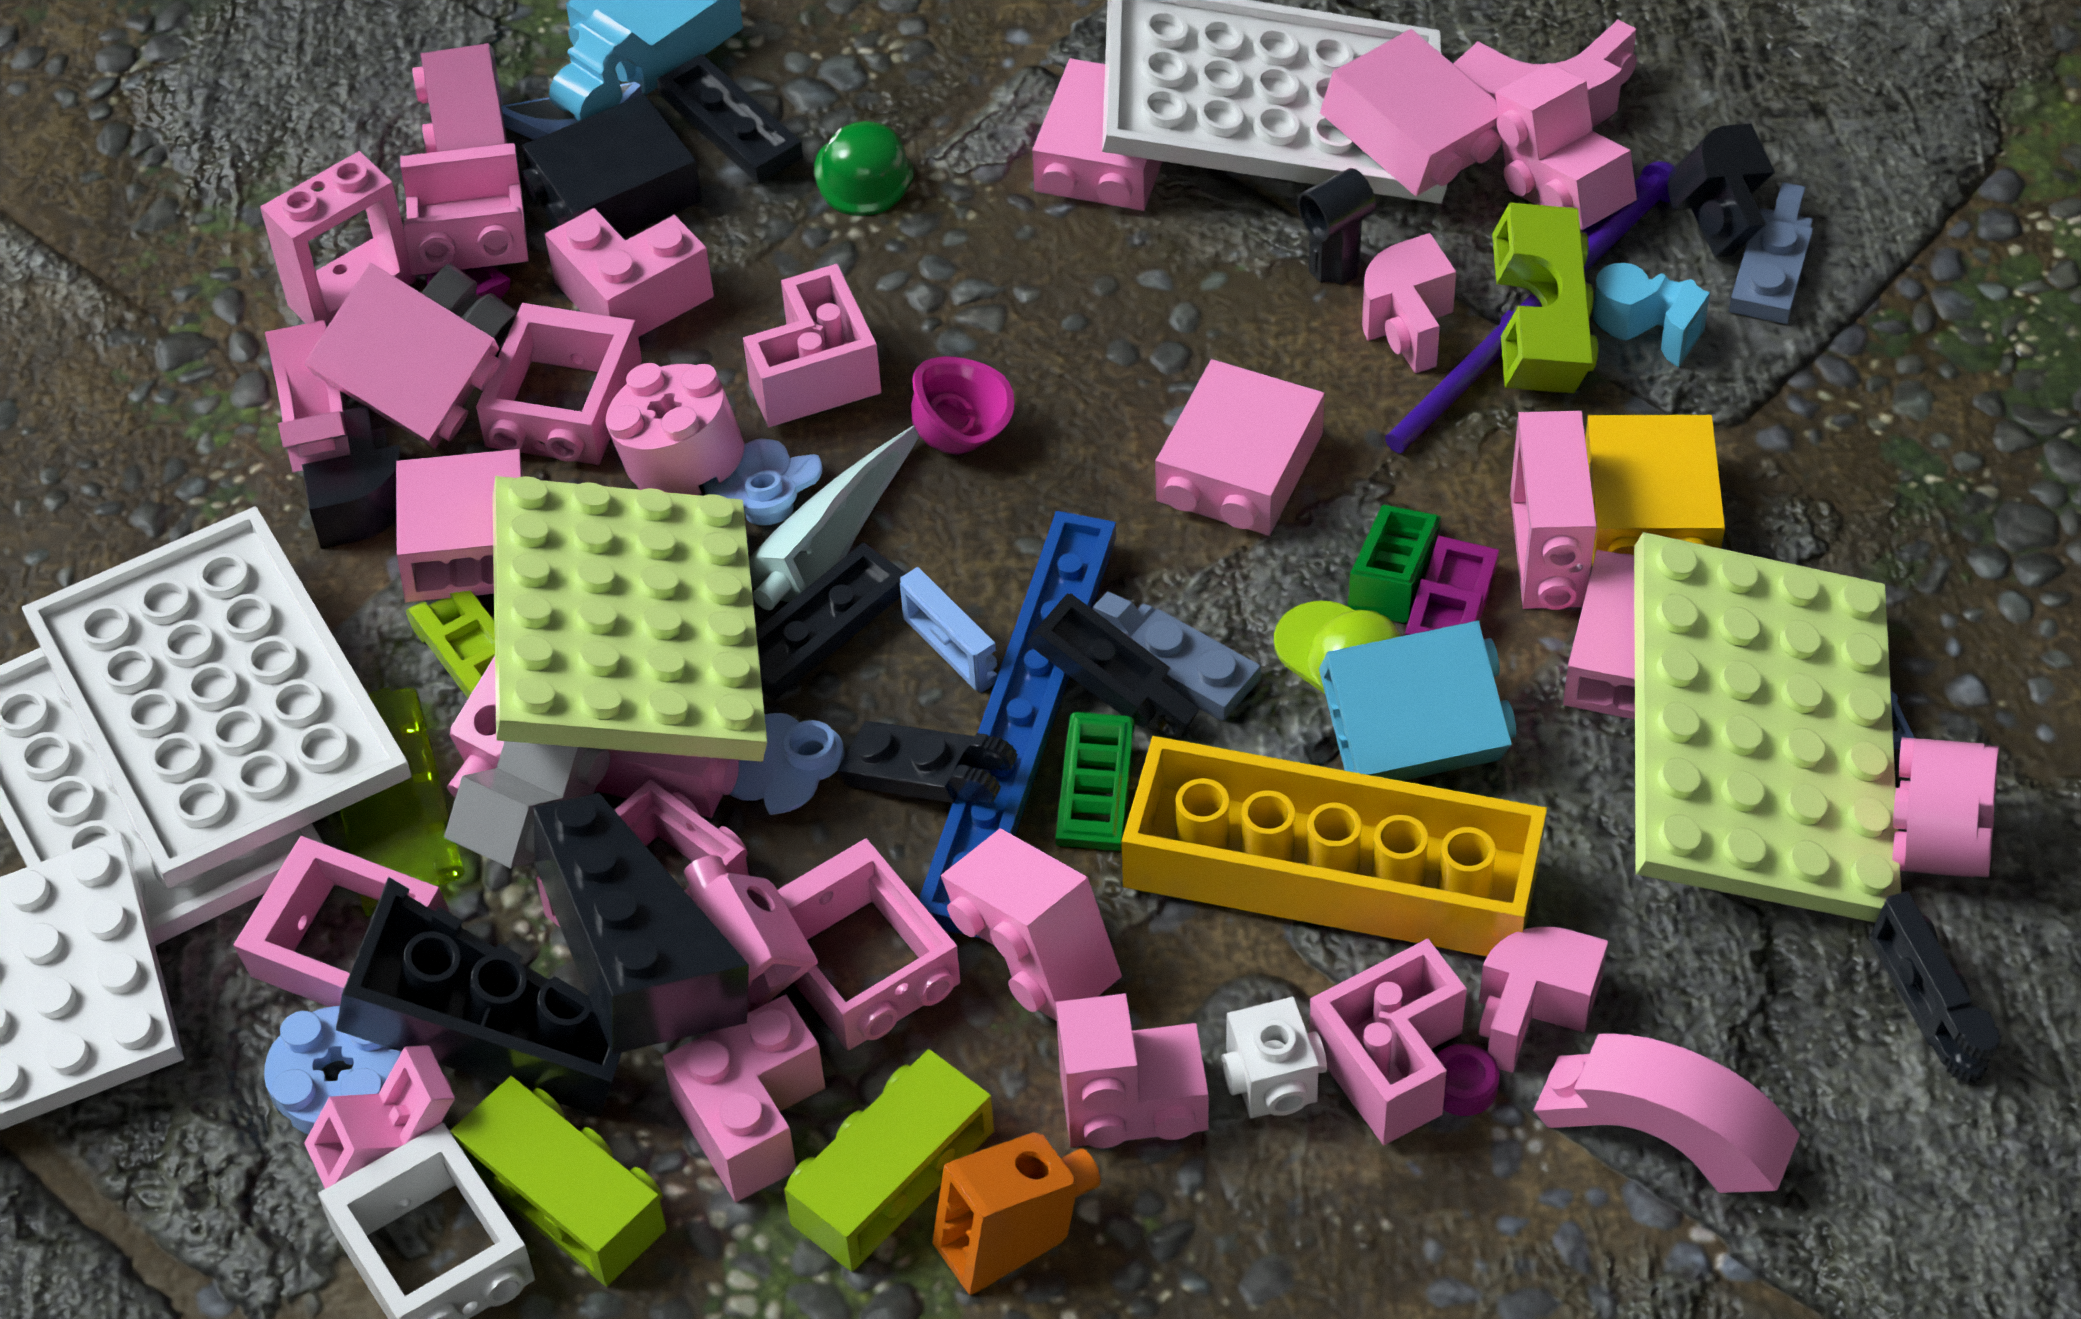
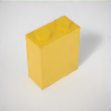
M1588 415L1585 442L1596 520L1592 567L1597 550L1634 555V546L1643 532L1721 549L1725 524L1712 415Z

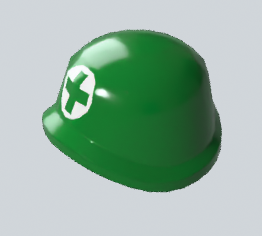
M872 121L853 122L841 127L831 137V140L820 149L814 164L816 184L824 200L833 209L851 216H869L888 210L905 194L914 179V168L907 157L900 137L892 128Z

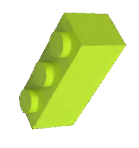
M930 1049L911 1066L903 1065L893 1073L886 1083L883 1093L864 1112L861 1110L856 1111L842 1123L835 1140L816 1158L809 1157L802 1161L792 1172L787 1186L784 1188L790 1224L850 1272H853L941 1185L944 1164L972 1154L994 1132L991 1095Z
M510 1076L450 1130L451 1135L488 1190L605 1287L666 1231L660 1204L663 1195L655 1181L642 1169L633 1167L629 1171L613 1158L610 1147L595 1131L588 1127H584L579 1131L565 1120L564 1113L557 1102L540 1088H536L531 1092Z

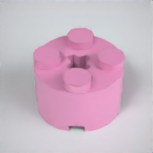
M644 363L636 366L627 374V384L616 394L610 403L605 422L626 473L639 490L654 488L669 493L700 495L702 493L699 485L711 480L715 476L720 484L735 471L744 454V441L714 367L709 364H673L659 367L655 363Z
M1902 737L1899 777L1910 778V781L1901 780L1900 788H1896L1893 828L1907 829L1906 832L1895 831L1892 860L1900 864V871L1989 878L1999 746H1990L1983 743Z

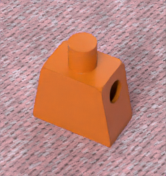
M1035 1132L946 1163L943 1169L932 1244L969 1295L977 1293L1062 1243L1068 1236L1075 1198L1100 1186L1101 1178L1098 1167L1092 1156L1082 1148L1060 1158L1044 1135Z

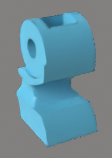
M596 9L587 21L579 25V39L575 46L567 52L571 63L562 68L554 77L550 85V101L558 109L574 114L577 121L619 105L623 98L620 82L615 70L619 61L628 60L639 67L649 62L659 51Z
M1613 263L1605 266L1598 273L1592 310L1593 319L1597 325L1609 333L1610 336L1625 341L1644 333L1656 325L1663 326L1661 351L1666 360L1679 368L1705 330L1710 292L1698 287L1692 279L1676 282L1669 280L1665 274L1661 273L1653 279H1649L1641 268L1629 263Z

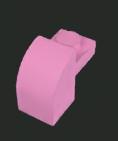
M1431 233L1384 249L1370 262L1364 277L1362 326L1365 337L1370 341L1386 335L1392 350L1396 354H1403L1415 374L1437 367L1440 325L1436 318L1453 313L1456 270Z
M1533 927L1507 936L1490 951L1482 969L1479 1003L1485 1004L1480 1023L1479 1036L1489 1038L1488 1053L1494 1058L1500 1070L1514 1072L1531 1018L1585 1033L1603 979L1608 940L1559 927Z
M429 1045L404 1047L379 1094L330 1096L304 1142L325 1189L443 1123L442 1121L455 1097L452 1093L450 1082L443 1074Z

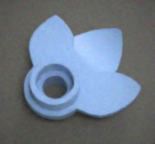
M764 438L755 439L744 444L743 457L738 467L727 479L719 484L715 476L703 483L702 486L706 495L716 494L726 498L743 500L744 514L749 522L756 525H772L785 520L792 514L794 509L793 503L796 500L797 493L819 480L822 474V464L818 455L811 454L790 458L785 446L779 441Z
M765 714L767 745L763 762L740 760L737 781L729 795L740 800L756 801L764 798L768 813L773 815L790 812L809 801L817 789L819 780L825 779L837 771L844 759L845 751L840 736L821 721L808 720L799 723L788 714Z

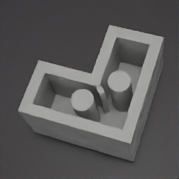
M504 741L497 768L462 776L444 838L509 868L535 862L533 807L594 794L596 785L601 782L608 770L610 752L607 749Z

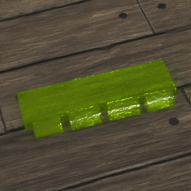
M389 686L367 694L408 761L412 777L340 810L350 854L435 885L440 888L442 893V885L457 881L463 877L465 873L458 844L444 838L450 813L442 783L438 781L440 774L430 736L426 732L427 724L418 691L407 687L392 692ZM360 894L366 916L373 915L379 900Z

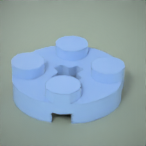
M340 1006L326 1007L313 1012L298 1011L288 1016L282 1022L280 1027L281 1035L273 1042L265 1062V1083L272 1103L278 1112L280 1111L281 1114L291 1120L293 1127L308 1135L330 1096L379 1094L402 1053L336 1031ZM335 1061H344L345 1064L353 1065L352 1069L340 1071L336 1081H326L325 1074L321 1071L326 1065Z

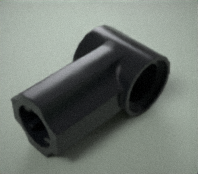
M1348 168L1304 191L1298 196L1297 200L1301 220L1310 232L1309 272L1320 283L1334 282L1343 285L1357 277L1361 253L1362 221L1375 214L1377 208L1376 198L1368 180L1355 168Z

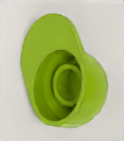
M1311 601L1292 608L1282 616L1275 628L1274 648L1279 660L1285 667L1325 694L1319 667L1328 651L1401 637V634L1388 617L1375 611L1353 610L1346 605L1332 601Z

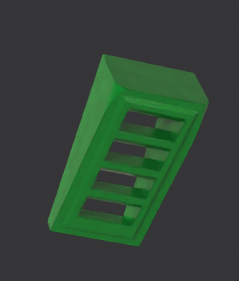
M1382 505L1350 572L1348 607L1353 610L1375 611L1388 617L1391 621L1407 622L1441 528L1442 516ZM1388 533L1409 538H1415L1418 540L1416 541L1388 535Z
M1074 712L1070 715L1055 838L1056 846L1121 851L1135 752V721L1132 717ZM1081 765L1114 767L1116 770L1083 769ZM1077 790L1113 793V797L1077 794ZM1074 813L1110 815V822L1073 818Z

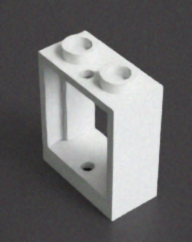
M444 1123L318 1193L332 1231L388 1319H469L490 1306H500L511 1301L522 1291L524 1286L535 1280L524 1242ZM456 1185L495 1245L404 1296L367 1235Z

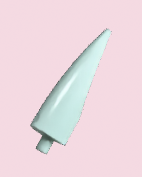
M914 425L876 448L837 476L780 525L749 557L751 585L756 589L753 593V598L760 607L772 610L780 600L789 603L847 556L856 536L877 501L920 437Z

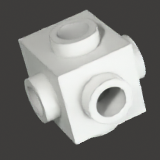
M1294 997L1228 1012L1226 1031L1227 1053L1221 1055L1223 1074L1230 1094L1242 1093L1250 1119L1267 1114L1276 1116L1289 1115L1299 1111L1307 1104L1317 1102L1318 1074L1327 1071L1325 1051L1319 1034L1316 1031L1306 1032Z

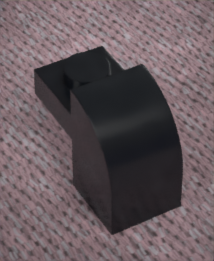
M1752 124L1725 125L1713 129L1673 167L1669 175L1668 193L1673 209L1692 210L1714 258L1732 256L1766 225L1752 194L1775 173V170Z
M367 406L343 410L351 455L302 464L309 511L321 549L371 538L383 532L397 521L396 461L403 460L400 446L389 447L385 427L373 430Z

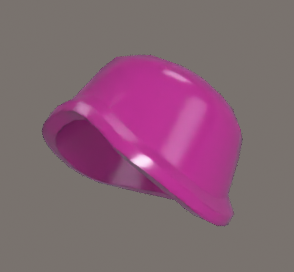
M943 356L922 362L913 374L912 423L918 435L929 446L943 453L958 455L975 450L980 445L1000 434L1012 417L1015 402L1013 389L1003 374L986 364L966 358Z

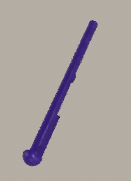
M1656 161L1645 166L1641 176L1635 180L1637 200L1583 231L1587 234L1589 243L1584 273L1659 200L1670 202L1668 179L1674 165L1665 161ZM1532 293L1520 305L1542 307L1538 298ZM1508 310L1501 317L1500 324L1385 436V441L1391 450L1396 453L1404 452L1502 355L1501 334L1515 310L1513 312Z

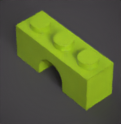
M1509 202L1492 233L1496 285L1524 288L1538 298L1542 307L1518 305L1501 334L1505 388L1575 393L1587 372L1594 370L1598 358V340L1595 335H1590L1589 316L1593 307V288L1591 284L1585 283L1584 265L1589 248L1588 236L1585 232H1580L1578 208Z

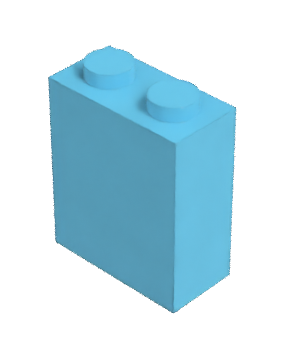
M570 0L566 3L570 23L568 34L573 46H575L579 39V25L587 21L597 9L659 51L649 62L639 67L628 60L619 61L615 67L619 81L641 84L642 92L645 95L658 87L657 78L700 54H707L743 29L740 0Z
M1479 620L1328 651L1319 667L1345 771L1404 781L1498 761L1512 745L1510 739L1516 737V723L1512 707L1508 700L1500 701L1494 677L1499 676L1500 672L1497 650L1491 638L1483 639Z

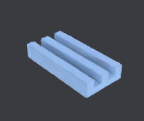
M919 567L900 577L903 619L975 691L978 690L982 693L993 686L998 676L993 670L997 667V660L991 654L996 651L995 642Z

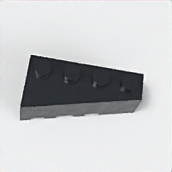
M596 793L534 806L535 867L612 1055L747 1023L749 964L602 795Z
M388 876L342 992L336 1031L400 1052L403 1051L404 1047L429 1045L440 1065L502 1084L512 1076L531 1092L536 1088H540L548 1093L557 1103L601 1116L622 1052L612 1055L589 996L556 976L549 980L521 963L522 956L503 944L499 943L495 948L462 928L463 921L446 910L438 907L436 911H433L408 896L410 889Z

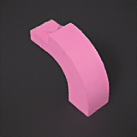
M1620 20L1612 24L1577 56L1562 62L1552 63L1587 81L1592 127L1605 121L1618 110L1620 86L1630 78L1637 63V56L1634 54L1637 29ZM1479 41L1453 63L1495 100V91L1545 65L1514 60Z
M325 320L265 332L282 413V422L278 423L283 448L288 450L292 472L302 471V464L351 455L343 410H346L343 392L312 374L304 364L328 327V323Z
M1598 1034L1590 1054L1558 1056L1533 1110L1548 1128L1616 1125L1637 1129L1660 1138L1685 1154L1699 1168L1718 1193L1777 1191L1800 1136V1133L1783 1112L1764 1093L1728 1068L1700 1054L1667 1042L1623 1034Z

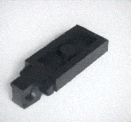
M1067 593L1033 632L1027 643L1123 716L1132 717L1136 725L1145 728L1147 725L1149 729L1165 738L1178 740L1190 726L1199 711L1197 706L1175 691L1177 685L1167 675L1170 670L1168 665L1072 593Z

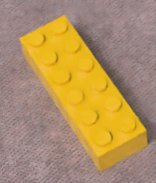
M1152 736L1121 841L1123 887L1413 943H1420L1429 939L1434 947L1488 956L1490 951L1501 940L1515 932H1523L1526 929L1542 853L1547 807Z

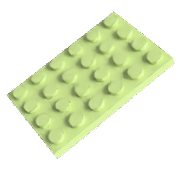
M495 476L492 501L496 740L763 762L767 745V734L743 500L726 498L716 494L700 496L669 493L654 488L637 490L606 487L592 482L575 484L544 481L529 476L518 478Z
M1643 532L1634 546L1636 875L1876 923L1887 896L1901 893L1900 864L1892 860L1894 835L1898 829L1893 828L1896 785L1885 584Z

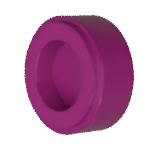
M1456 1044L1444 1048L1436 1055L1447 1070L1443 1103L1444 1111L1458 1116H1471L1485 1111L1492 1105L1498 1092L1499 1068L1494 1058L1487 1051L1470 1044Z

